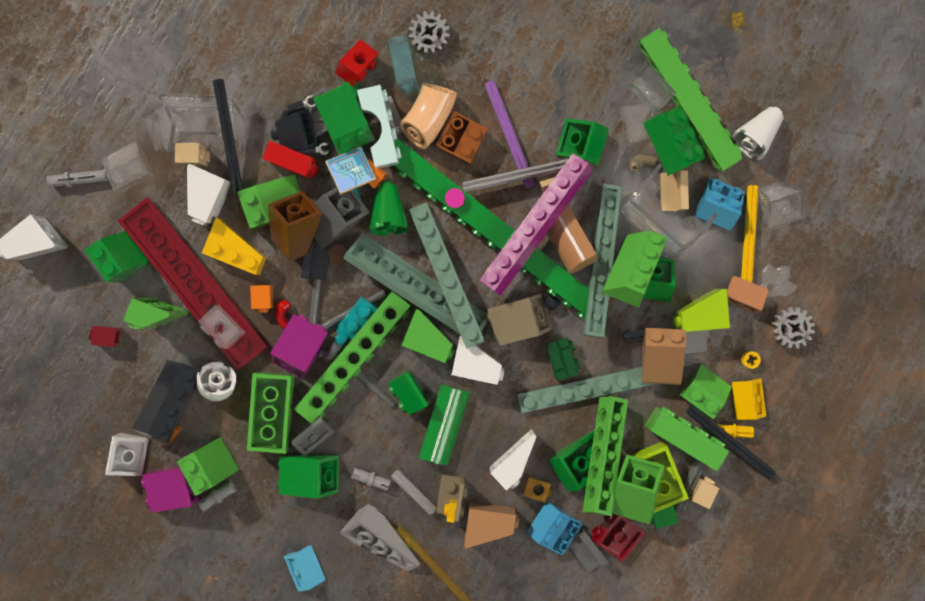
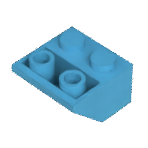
M709 177L698 202L695 217L731 231L741 215L745 191Z
M546 501L526 533L539 545L564 555L583 523L560 507Z

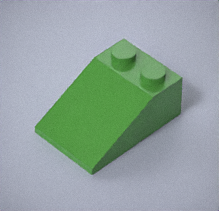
M294 174L238 191L237 194L250 229L255 230L270 224L268 204L298 193L301 190Z

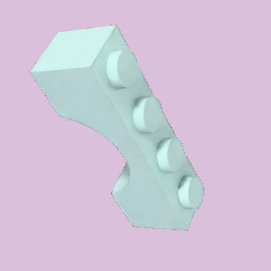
M381 85L357 90L362 111L376 116L382 126L380 139L371 147L375 168L379 169L399 164L398 159L402 157L399 147H395L394 143L397 135L395 127L391 128L390 120H393L391 110L387 109L385 104L388 101L386 89L382 90Z

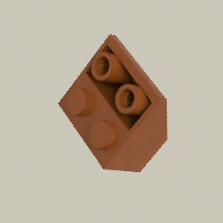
M453 111L436 146L454 158L471 165L488 132V128Z

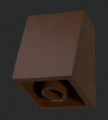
M303 191L268 204L271 240L289 261L307 255L322 217V212Z

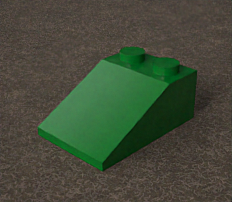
M349 82L313 98L339 155L375 140Z
M595 429L562 448L548 459L567 492L579 491L587 484Z

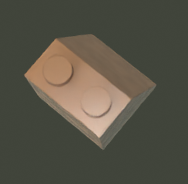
M645 329L642 346V383L681 385L686 350V330Z
M469 501L464 548H470L513 535L514 529H518L519 517L515 513V508Z

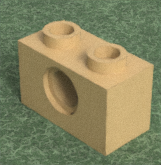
M175 143V163L187 167L188 164L196 167H207V162H210V151H207L208 148L199 143Z

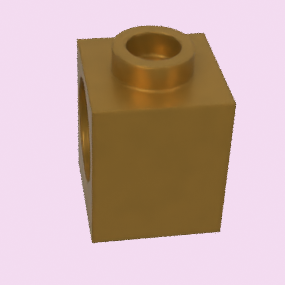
M528 474L522 494L525 497L546 502V499L551 497L553 487H550V481ZM542 485L543 491L535 493L533 491L534 486Z

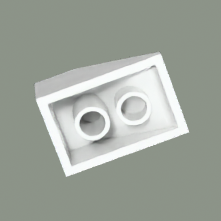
M532 429L490 466V473L506 491L509 488H515L520 483L519 479L522 476L537 437Z

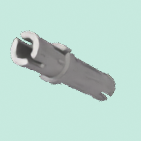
M106 169L77 173L64 172V174L47 176L49 187L65 185L66 187H72L74 184L108 181ZM95 176L94 178L81 179V177ZM75 178L74 180L61 181V179Z

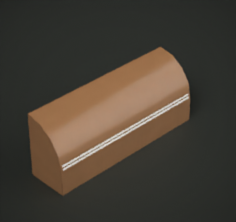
M567 206L547 235L567 271L572 275L598 261L595 250L570 207Z

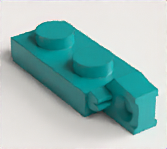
M361 296L338 324L336 330L338 335L334 338L335 342L342 346L347 339L351 341L375 313L377 307Z

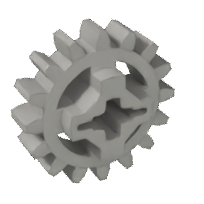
M424 11L423 17L417 14V21L411 20L414 27L408 28L412 32L409 35V39H414L412 46L418 45L417 51L424 49L425 54H427L428 50H431L432 54H435L436 48L442 51L441 45H447L445 39H449L450 34L446 32L450 30V27L444 26L447 20L441 21V14L435 17L434 11L430 15H427L426 11ZM420 25V27H421V32H420V33L418 34V36H417V35H416L417 28H418V26ZM442 29V36L439 40L437 33ZM426 30L432 31L433 35H426ZM424 42H429V43H431L432 45H426V44H423V43H424Z
M787 307V312L780 310L781 316L775 315L774 317L777 319V322H772L776 329L771 331L777 333L774 339H781L779 344L783 346L786 344L787 348L794 346V348L798 349L799 344L806 346L805 340H812L809 334L815 333L814 330H811V327L815 325V323H810L812 316H805L807 311L802 310L800 312L799 307H795L794 311L792 307ZM790 315H796L792 320L787 319ZM789 324H793L797 331H792V327ZM794 336H799V337H800V338L797 339V340L791 341V339H793Z

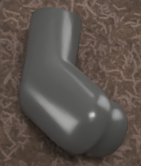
M333 342L328 351L321 349L317 356L323 362L332 361L342 346Z

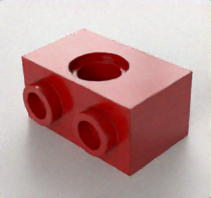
M360 39L338 62L335 74L347 83L349 82L351 86H354L358 81L361 83L367 76L368 70L373 71L378 64L376 59L379 53Z

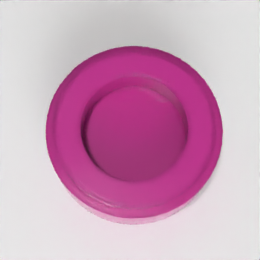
M457 188L450 189L445 195V201L451 208H458L464 203V194Z

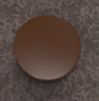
M336 244L329 249L328 255L332 262L339 264L346 261L343 258L348 250L345 246Z

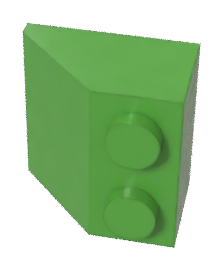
M700 364L678 395L705 415L714 419L724 406L732 386Z

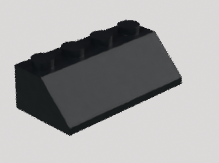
M167 360L132 430L168 445L197 388V375L201 371L184 363Z

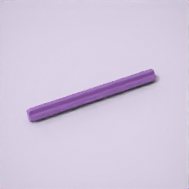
M489 81L485 83V88L518 170L529 168L494 81ZM533 178L522 180L526 189L535 186Z

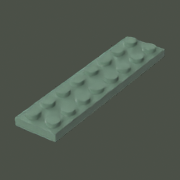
M362 233L346 252L343 259L460 334L439 282ZM469 302L479 329L482 331L488 321L487 313Z

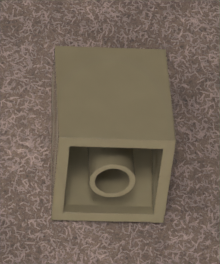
M542 293L487 309L488 321L492 324L493 338L498 346L539 336L552 330Z

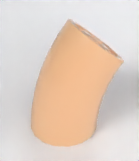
M423 83L414 105L400 122V128L405 137L418 148L426 149L445 125L458 93L441 86Z

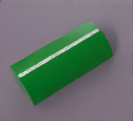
M441 384L419 459L441 465L449 464L471 392L447 384Z

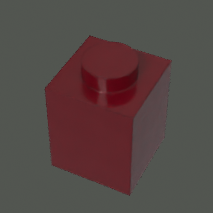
M92 326L89 332L91 345L118 347L120 344L121 327Z

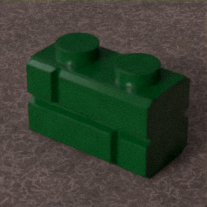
M564 337L545 343L556 381L579 375L578 370L581 369L578 358L574 359L572 352L575 351L572 340Z

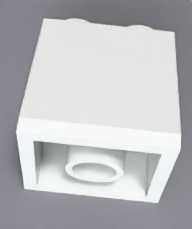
M188 164V215L193 217L192 221L201 225L213 224L228 195L231 182Z
M31 214L0 238V256L3 259L23 260L69 247L45 217Z
M460 335L452 375L498 385V381H502L504 376V368H501V363L477 345L466 349Z

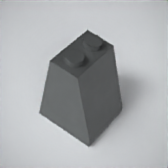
M336 187L323 194L314 203L322 212L314 239L323 249L370 213L353 190L340 195Z

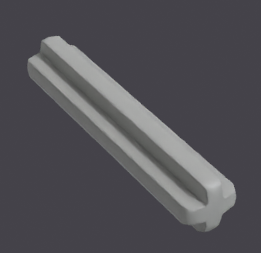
M396 470L392 474L391 478L429 515L436 511L437 507L400 470Z

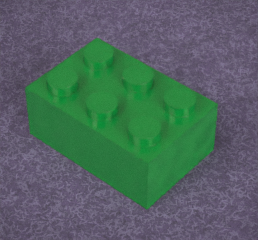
M681 106L661 113L643 123L667 176L705 159L703 149L699 145L695 132L691 128L687 115Z

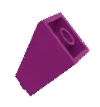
M293 314L271 351L270 360L275 365L304 380L323 346L328 332L319 324L313 325L309 323V319L303 315L297 316Z
M179 465L147 472L142 475L141 484L142 488L146 490V505L150 508L151 513L190 507L200 500V495H194Z

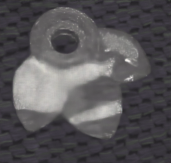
M768 263L763 268L761 287L767 289L769 284L773 287L772 291H768L767 297H775L776 295L788 296L796 290L797 286L788 281L790 266H780L775 269Z

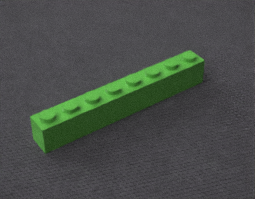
M658 28L641 39L637 45L677 107L681 106L685 111L687 120L694 130L696 138L720 173L743 159L741 156L742 151L738 145L733 144L730 132L721 125L720 116L710 108L711 103L706 96L703 97L700 92L699 83L689 75L690 70L688 66L680 61V54L668 42L670 39L667 33Z

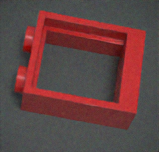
M270 140L262 157L263 160L310 180L312 176H316L319 170L318 162L314 158Z

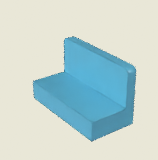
M311 545L298 552L289 553L284 556L298 592L310 590L325 580Z

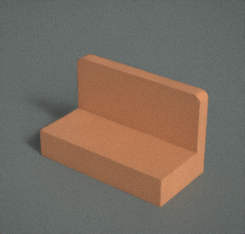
M733 276L727 289L728 303L756 314L762 311L769 290Z

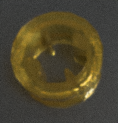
M743 11L731 12L732 27L734 29H737L738 26L745 27Z

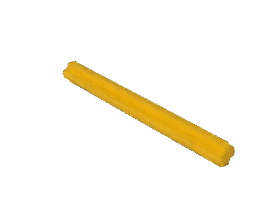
M749 185L747 187L741 278L751 283L753 280L759 186Z

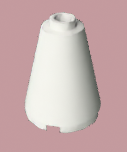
M768 107L733 133L732 140L735 138V145L739 146L744 155L749 158L753 156L758 157L757 160L765 157L784 119L782 111L777 107Z

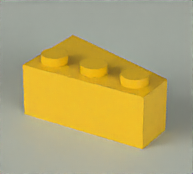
M215 218L202 253L252 274L260 275L267 257L221 218Z

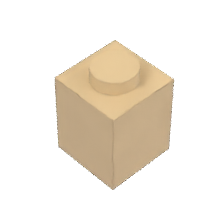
M708 477L704 479L699 478L690 499L710 509L720 488L715 485L716 481Z

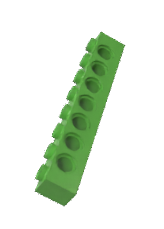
M392 291L294 410L311 424L320 417H323L326 414L323 412L328 405L331 408L338 399L335 397L339 391L343 393L350 385L347 381L351 376L356 378L361 372V364L364 361L368 363L374 356L372 351L376 346L380 349L386 342L384 338L388 332L392 334L399 326L396 322L401 317L405 319L411 312L409 309L411 304ZM392 308L396 311L397 315L394 319L387 318V309ZM377 323L384 326V332L381 334H377L374 331V325ZM369 338L372 346L364 348L361 344L362 339ZM357 353L360 357L359 362H351L349 359L350 354ZM338 368H345L347 376L344 378L339 377L337 374ZM326 383H333L335 390L328 392L325 389ZM313 398H321L323 402L322 406H315L313 404Z

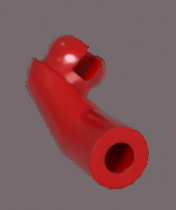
M287 300L279 301L274 313L281 329L286 328L289 323L285 314L291 305Z

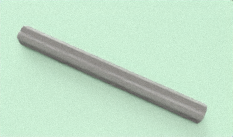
M568 159L465 181L462 183L463 190L469 192L556 173L562 169Z

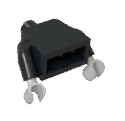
M310 95L306 98V101L302 102L300 100L286 106L280 114V119L275 121L276 129L271 130L272 139L274 141L279 140L280 145L304 155H313L316 152H320L323 155L327 154L329 150L323 151L321 146L328 145V142L323 141L319 146H315L318 142L309 109H305L307 106H316V104H309V99L315 96Z

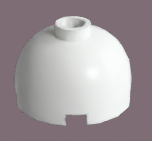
M211 362L204 365L200 373L198 372L197 388L200 394L207 400L222 401L233 393L236 386V374L230 366L228 368L224 366V363Z

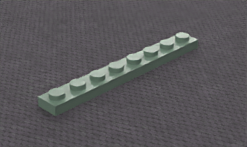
M601 185L594 250L598 261L592 263L584 336L604 338L609 296L603 294L602 291L613 266L621 186Z
M427 202L409 209L466 349L485 342Z
M642 367L517 395L521 413L653 384L642 383Z

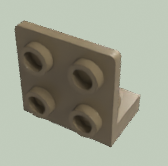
M442 474L436 513L444 514L445 504H449L450 499L457 500L455 522H459V517H463L465 502H462V498H466L468 483H464V477Z

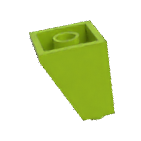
M713 289L674 311L675 316H672L673 327L686 330V332L730 328L727 289Z

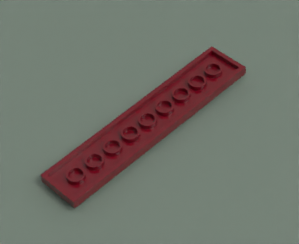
M146 197L118 220L120 225L237 371L269 347L149 197Z

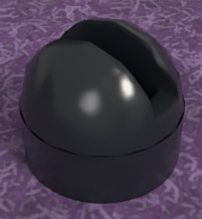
M548 294L544 300V306H549L550 311L555 310L561 304L560 300L551 294Z

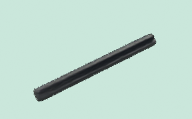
M223 79L213 80L232 192L237 194L238 191L243 190L226 89Z
M694 405L689 406L686 413L722 443L726 444L727 447L767 479H772L775 476L776 472Z

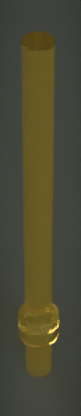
M399 525L395 530L405 540L404 543L423 559L461 601H471L417 543L418 540Z

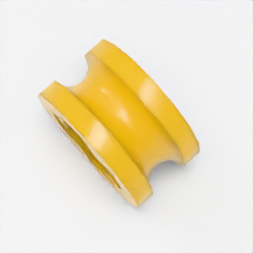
M746 351L741 357L742 364L751 369L758 367L761 361L759 354L753 351ZM749 355L755 357L752 365L749 362L747 363Z

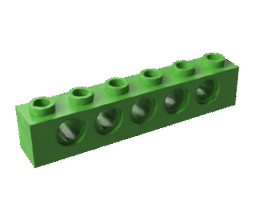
M614 396L599 398L582 512L599 516H612L628 400Z

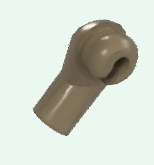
M638 154L630 160L629 168L631 171L637 172L643 165L654 167L657 158Z

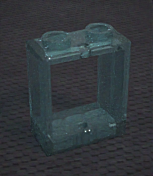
M407 35L388 38L399 92H414L418 85Z

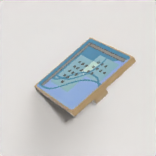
M361 147L325 161L340 195L376 180Z

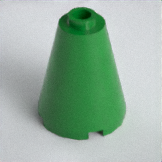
M383 181L377 186L370 224V231L374 235L389 236L388 233L395 232V235H400L408 232V223L397 186L391 181Z

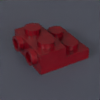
M616 514L604 516V521L600 526L597 525L593 528L590 538L598 546L621 562H624L646 532L629 518Z

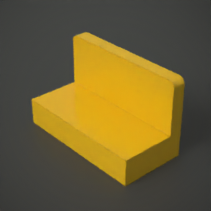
M762 378L732 382L736 419L757 420L766 417Z

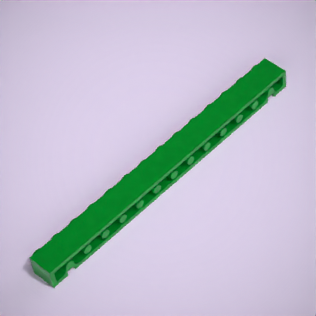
M398 138L395 139V147H399L402 157L398 159L399 164L393 165L398 169L396 173L404 179L410 178L413 181L412 185L419 191L424 189L428 193L427 197L434 203L438 200L443 204L442 209L450 215L452 212L457 215V221L465 227L467 224L473 228L472 232L480 239L483 236L489 240L487 244L494 250L497 248L502 250L515 230ZM457 188L463 192L465 199L462 206L451 208L447 205L445 195L450 189ZM536 248L520 270L525 274L527 272L531 273L534 276L532 280L540 286L545 284L549 288L547 291L555 298L559 295L564 299L562 303L569 309L574 307L579 311L577 315L585 320L589 288Z

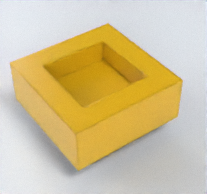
M450 499L449 504H445L443 515L447 516L446 522L454 523L457 500Z

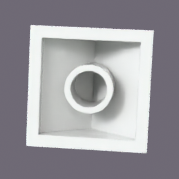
M125 433L112 436L105 474L142 476L149 439Z

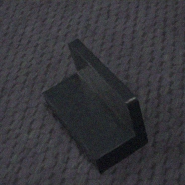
M312 241L307 255H304L301 278L326 281L329 264L328 253L331 244L322 249L317 241Z

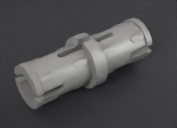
M355 467L351 479L366 483L369 487L374 486L385 491L388 490L391 482L390 479L375 475V472L369 473Z
M229 481L217 490H212L208 496L197 501V503L204 512L216 503L220 504L223 502L224 498L236 492L237 489L233 482Z

